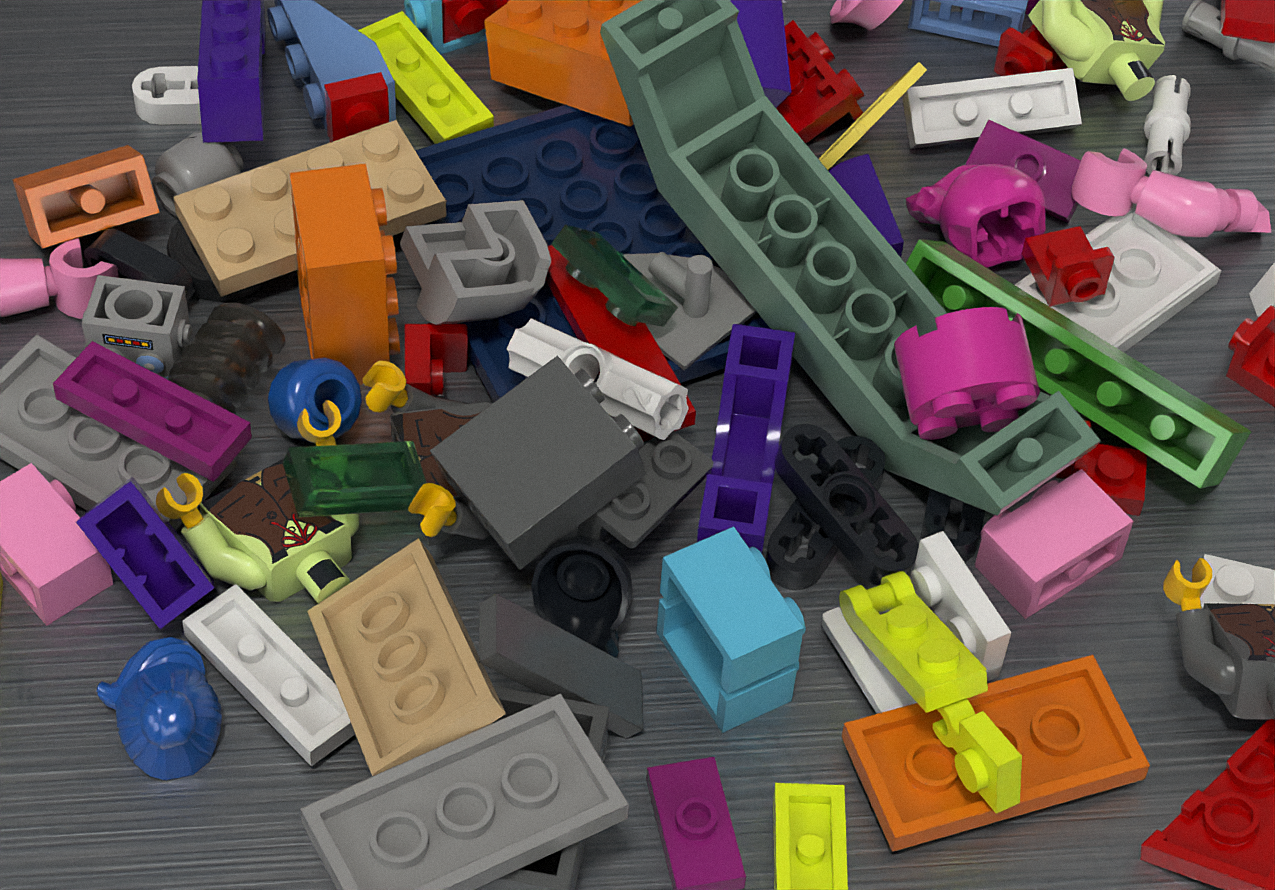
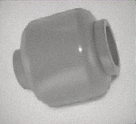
M195 132L158 157L155 165L156 176L152 179L154 192L168 212L178 217L175 211L174 196L240 174V170L244 166L243 159L231 142L203 143L202 132Z

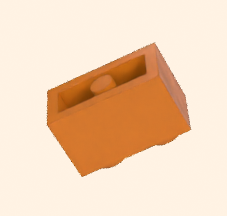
M129 145L12 179L29 236L42 249L160 213L143 154Z

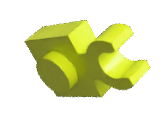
M968 699L937 709L944 719L933 723V730L946 747H953L957 752L954 759L955 767L964 786L972 793L978 791L996 814L1019 804L1022 755L986 713L981 711L975 714Z

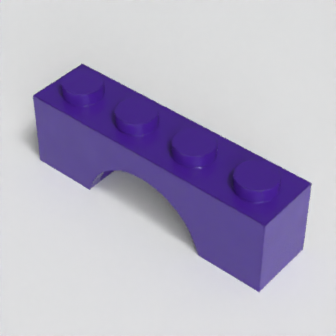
M202 0L197 82L203 143L263 141L262 77V54H265L266 50L264 0Z
M739 324L732 325L712 454L714 464L711 474H707L697 542L735 527L748 548L755 547L761 554L763 553L775 474V456L779 447L793 353L794 332Z

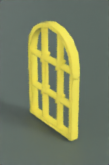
M920 62L887 88L823 153L819 160L827 170L927 71Z

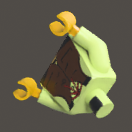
M1040 0L1029 13L1028 17L1066 66L1073 68L1074 76L1082 82L1117 85L1124 98L1128 101H1135L1144 97L1154 87L1155 80L1148 69L1163 53L1165 48V41L1160 33L1164 0Z
M326 400L323 403L324 414L329 422L328 430L320 431L312 427L305 408L299 414L297 421L298 431L307 441L316 443L318 452L312 455L307 447H304L202 503L203 487L196 477L188 473H182L176 478L179 488L182 489L187 497L186 505L175 502L167 488L163 487L158 491L156 496L158 511L170 519L182 520L185 526L182 528L181 533L211 577L232 585L237 584L240 588L249 591L257 589L269 601L281 602L306 588L318 604L350 583L349 578L341 568L347 565L352 558L351 537L359 529V489L344 445L337 446L333 436L341 423L340 411L333 402Z

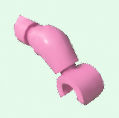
M1125 148L1121 151L1117 161L1099 152H1085L1073 181L1072 197L1081 206L1103 215L1125 216L1131 211L1134 203L1137 204L1135 214L1171 234L1201 238L1208 237L1213 232L1222 230L1225 232L1271 233L1269 211L1257 200L1254 193L1250 190H1223L1215 188L1209 182L1194 181L1153 170L1149 177L1145 176L1147 163L1135 153Z
M79 238L66 241L58 246L50 254V266H43L42 258H0V317H7L49 306V297L54 296V301L61 312L67 316L82 319L97 276L119 278L118 268L114 264L102 261L95 266L83 268Z

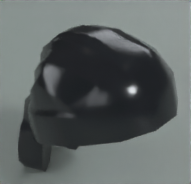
M584 536L561 540L547 551L536 565L531 583L534 605L541 618L617 658L619 654L618 629L629 610L633 594L631 573L622 556L601 540Z

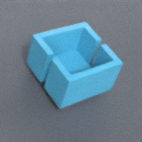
M732 527L663 557L660 593L663 598L659 599L656 633L720 731L724 733L791 702L796 673L799 670L802 636L806 631L805 621L795 601L790 597L783 598L771 581L768 565L761 552L755 547L748 548L735 527Z

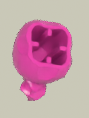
M962 165L953 169L934 185L922 187L920 192L906 198L907 210L912 217L921 223L940 224V230L947 244L986 268L1006 261L1024 259L1021 253L1025 238L1045 234L1046 230L1045 196L1043 190L1027 173L1008 165Z

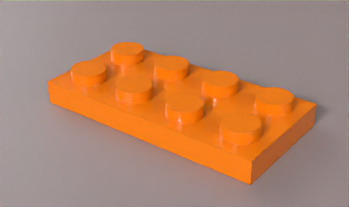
M1094 655L987 683V692L967 698L975 714L984 711L1022 755L1020 803L997 814L978 791L975 793L970 792L959 778L954 760L957 752L953 747H946L933 730V723L944 719L937 709L926 713L918 703L845 722L841 736L891 851L894 852L1144 780L1150 764Z

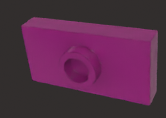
M987 121L965 165L1003 164L1027 173L1043 190L1045 213L1064 222H1070L1079 204L1072 197V185L1081 160L996 122Z
M715 757L647 767L646 781L673 890L744 889L746 874Z

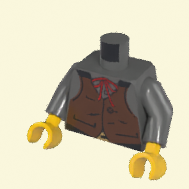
M381 360L376 362L362 379L365 386L372 387L365 396L366 404L373 412L380 413L386 411L391 405V409L394 414H390L392 454L411 500L408 510L412 514L416 513L420 529L425 535L428 546L440 544L458 535L479 540L488 538L490 533L444 479L430 450L489 407L491 403L479 402L470 404L432 396L406 384L403 372L393 363Z
M1199 558L1192 569V582L1182 576L1180 563L1176 560L1163 582V590L1172 602L1181 605L1182 612L1177 613L1175 616L1183 662L1188 674L1218 694L1233 716L1240 719H1275V604L1204 603L1202 609L1200 597L1212 579V568L1205 559Z

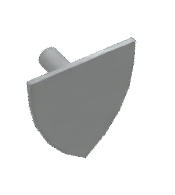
M664 252L624 254L623 286L662 353L683 370L687 369L730 335L733 324L742 325L757 313L723 269L713 266L712 261L704 255H695L687 258L667 255Z

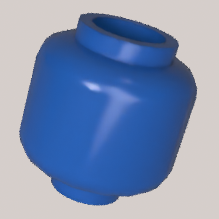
M325 357L293 361L282 368L271 382L268 394L270 415L277 427L289 437L302 441L307 440L299 433L297 421L299 414L304 408L307 410L312 427L316 430L324 431L328 430L329 422L324 414L323 403L326 400L333 402L341 414L340 426L333 434L334 439L352 428L359 417L362 405L360 384L353 372L341 362Z

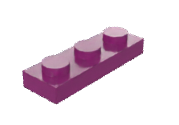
M93 341L53 382L56 400L213 482L252 438L249 421Z

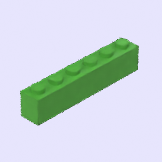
M919 239L906 262L907 266L947 313L972 308L999 307L1007 309L1010 321L1013 320L1017 313L1022 316L1038 386L1051 395L1060 391L1076 411L1195 486L1205 488L1220 485L1252 431L943 241Z

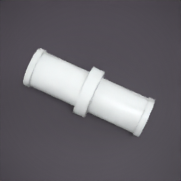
M1175 75L1159 78L1153 88V107L1147 114L1144 124L1145 136L1148 139L1147 154L1144 162L1147 163L1146 171L1149 175L1153 170H1156L1157 160L1161 162L1160 171L1176 176L1182 168L1183 143L1189 138L1191 131V120L1187 114L1191 88L1190 84L1184 78H1181L1178 93L1174 92Z

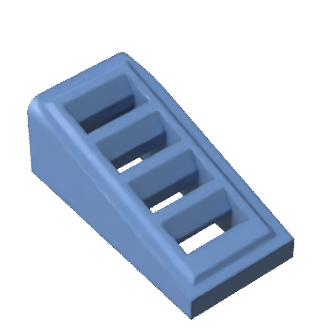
M912 0L908 28L999 47L1001 34L1009 27L1014 28L1020 33L1022 32L1028 0ZM930 1L940 2V10L929 11ZM952 5L963 7L962 12H951Z

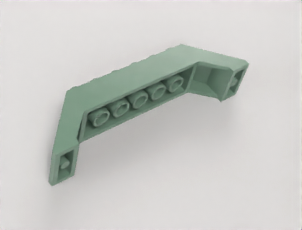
M642 0L601 25L600 34L658 191L767 325L774 330L795 333L793 357L858 436L871 439L884 452L886 458L885 470L998 516L1097 447L1101 440L1060 391L1051 396L1040 392L1034 403L1018 411V419L1000 431L985 432L982 430L981 424L958 428L956 433L941 439H921L917 426L910 420L894 343L903 332L914 326H917L919 337L937 330L935 317L947 314V312L765 96L737 22L739 10L730 0Z

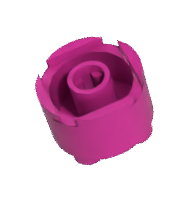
M982 307L947 313L935 317L937 330L919 337L917 326H914L903 332L894 343L910 420L917 426L919 437L923 440L941 439L956 433L958 428L981 424V428L985 432L1000 431L1018 419V411L1034 403L1039 396L1040 390L1022 316L1017 313L1013 320L1010 321L1007 309Z

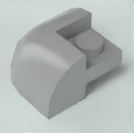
M523 200L468 204L462 222L406 226L400 242V246L422 288L416 307L425 320L435 325L493 320L524 309L544 286L552 261L547 243Z

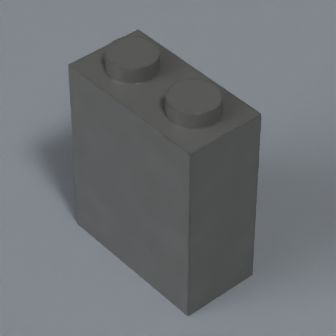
M558 355L430 450L444 479L519 570L646 475L638 452L644 446V442L637 430L622 414L612 419L600 405L605 398L594 380L582 368L573 374Z

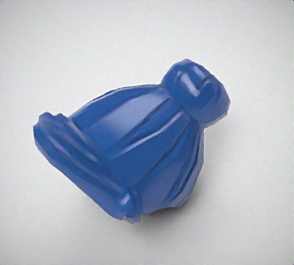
M173 637L149 641L128 660L116 682L112 684L100 682L98 684L97 694L100 700L106 706L116 710L118 733L127 754L133 760V763L147 775L161 780L191 776L210 762L221 729V705L218 702L215 691L208 684L205 677V666L201 655L187 641Z

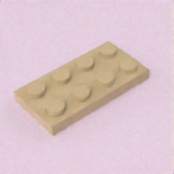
M397 120L174 196L176 214L220 296L231 294L297 270L290 185L291 172L366 163L371 189H383L387 212V226H380L379 230H384L385 236H393L404 232L406 226L424 225L446 217L445 198Z
M419 538L307 611L372 776L486 727L506 714L484 665L479 663V655L432 555Z

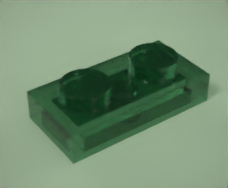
M565 224L551 245L569 261L565 266L566 270L582 284L591 288L597 287L608 298L605 303L606 308L622 322L630 326H636L638 322L664 327L678 307L599 233Z
M413 441L289 447L282 463L298 517L407 511L418 490L423 484L427 483Z

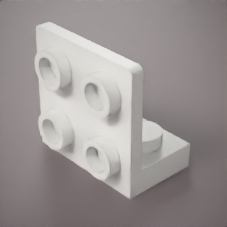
M944 531L921 539L914 570L911 572L910 578L915 593L987 669V681L999 677L1011 631ZM840 606L823 613L821 622L823 629L877 714L917 703L851 629L842 614ZM890 610L881 612V613H879V614L881 615V614L887 613V612H889Z

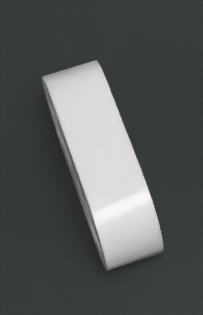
M198 66L154 67L140 72L134 78L132 84L136 114L150 124H201L197 82ZM156 94H164V97L156 98Z

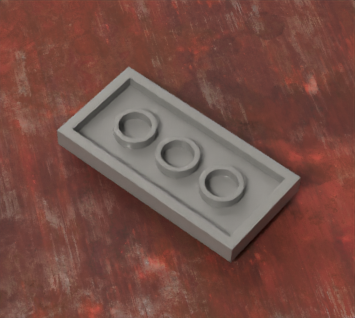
M39 335L32 338L0 369V458L19 470L32 463L48 482L54 479L60 481L69 492L74 503L87 511L132 476L155 505L157 493L163 487L167 488L175 502L186 505L187 497L182 489L179 488L176 478L182 473L191 474L199 480L203 487L202 503L237 466V459L235 457L213 482L56 400L53 382L76 357ZM165 517L175 531L183 523L181 519Z
M560 693L300 808L302 825L337 890H475L628 819L629 804Z

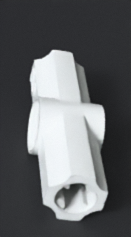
M530 319L525 326L515 329L507 347L510 357L508 368L526 377L532 375L557 355L573 374L582 368L595 381L596 376L600 372L596 384L605 398L600 403L604 410L614 418L619 414L624 415L634 427L659 439L665 440L671 432L680 429L689 410L686 400L688 389L537 320Z

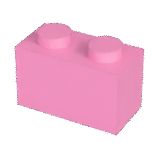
M30 463L0 481V571L37 616L48 626L112 586L113 579L110 565L77 525L76 521L80 517L76 513V506L67 489L57 479L48 482L37 468Z
M1081 469L1060 483L1057 480L1047 482L1037 490L1029 502L1010 512L1006 509L998 516L994 515L990 518L980 533L981 542L975 567L1023 618L1027 619L1122 559L1134 521Z

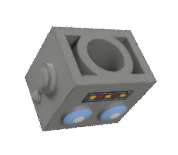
M98 275L87 309L82 318L86 347L93 341L171 382H177L184 357L189 353L188 343L192 335L185 286Z

